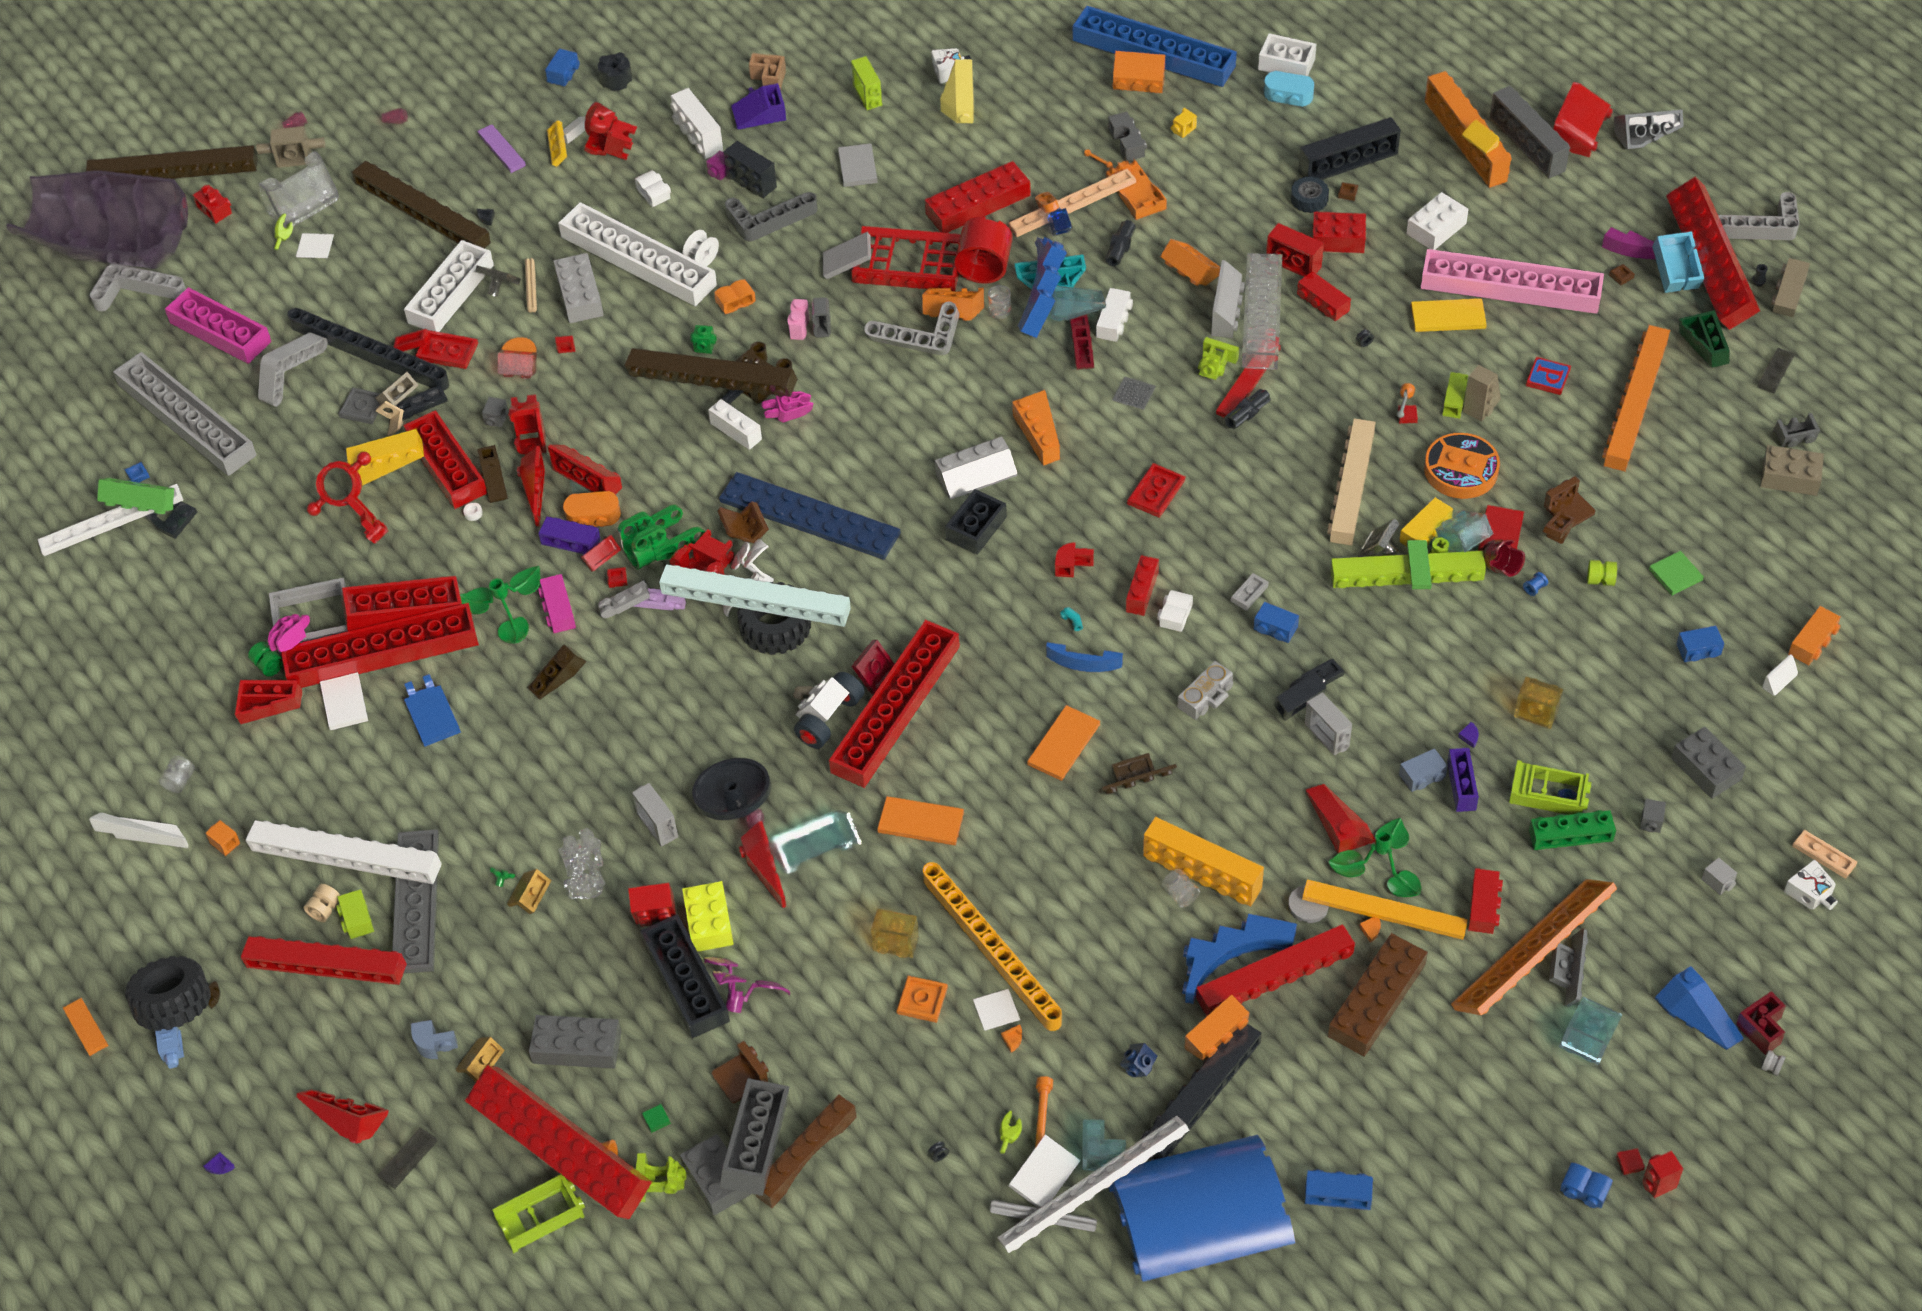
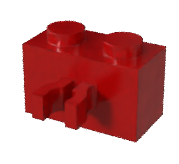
M210 185L203 186L201 190L192 195L196 207L215 224L232 214L231 203L228 198L221 196L220 192L217 189H213Z

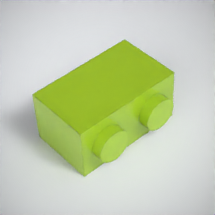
M359 889L338 896L339 905H336L339 917H344V921H341L344 933L348 932L350 938L354 939L374 932L362 890Z

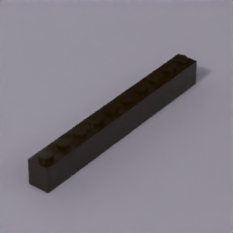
M254 145L94 159L87 160L85 175L89 186L254 172L257 171L258 157Z
M365 160L352 171L354 183L453 242L459 244L463 240L484 249L491 244L489 232L486 228L478 226L472 220H468L460 213L452 211L448 206L440 204L436 199H432L425 193L414 189L413 186L402 182L399 178H395L387 171L378 168L375 164Z
M636 348L631 349L625 363L629 375L633 377L757 392L764 395L772 394L779 397H791L798 380L794 370L790 368Z

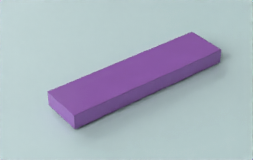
M492 124L478 131L480 138L511 173L526 166L524 160Z

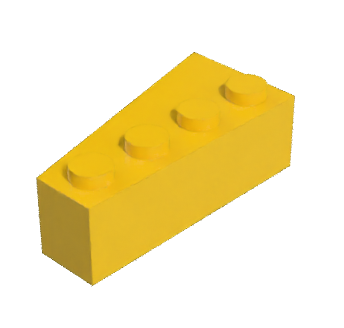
M416 429L346 448L347 461L351 465L357 461V456L360 452L365 451L371 455L370 464L361 466L357 470L361 475L362 486L424 457L422 439Z

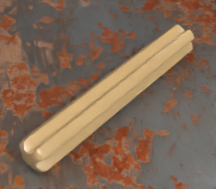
M530 258L525 260L527 309L531 313L537 311L535 263L534 259Z

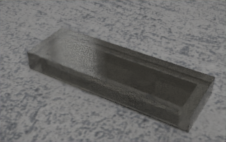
M1777 348L1758 383V388L1775 394L1795 354Z
M420 1127L378 1174L379 1179L396 1189L438 1142L437 1139Z

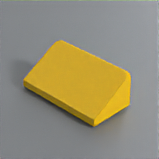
M1474 120L1462 133L1465 139L1485 154L1498 147L1499 137L1478 120Z

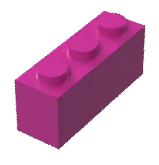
M562 574L540 579L541 587L538 590L540 598L545 599L542 602L544 613H549L546 616L548 627L552 626L554 633L576 628Z

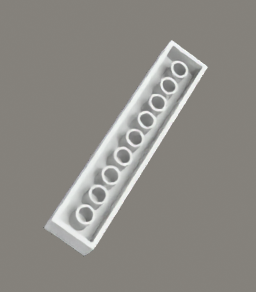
M581 202L559 222L562 238L694 306L717 285L715 270Z

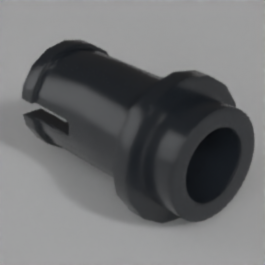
M1758 264L1756 267L1755 275L1752 277V282L1755 286H1762L1766 283L1765 276L1768 267L1765 264Z

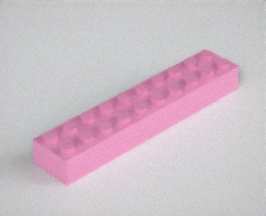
M1427 249L1421 289L1598 314L1604 274Z

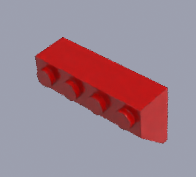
M550 444L548 446L553 471L590 492L610 491L616 495L622 489L621 478L616 472H611L602 464H597L588 456L578 453L574 448H569L566 445Z

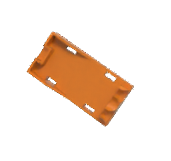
M1134 158L1132 163H1129L1128 160L1118 163L1116 168L1110 166L1109 170L1106 171V177H1110L1128 169L1136 178V183L1117 191L1135 220L1166 210L1167 199L1160 189L1151 183Z

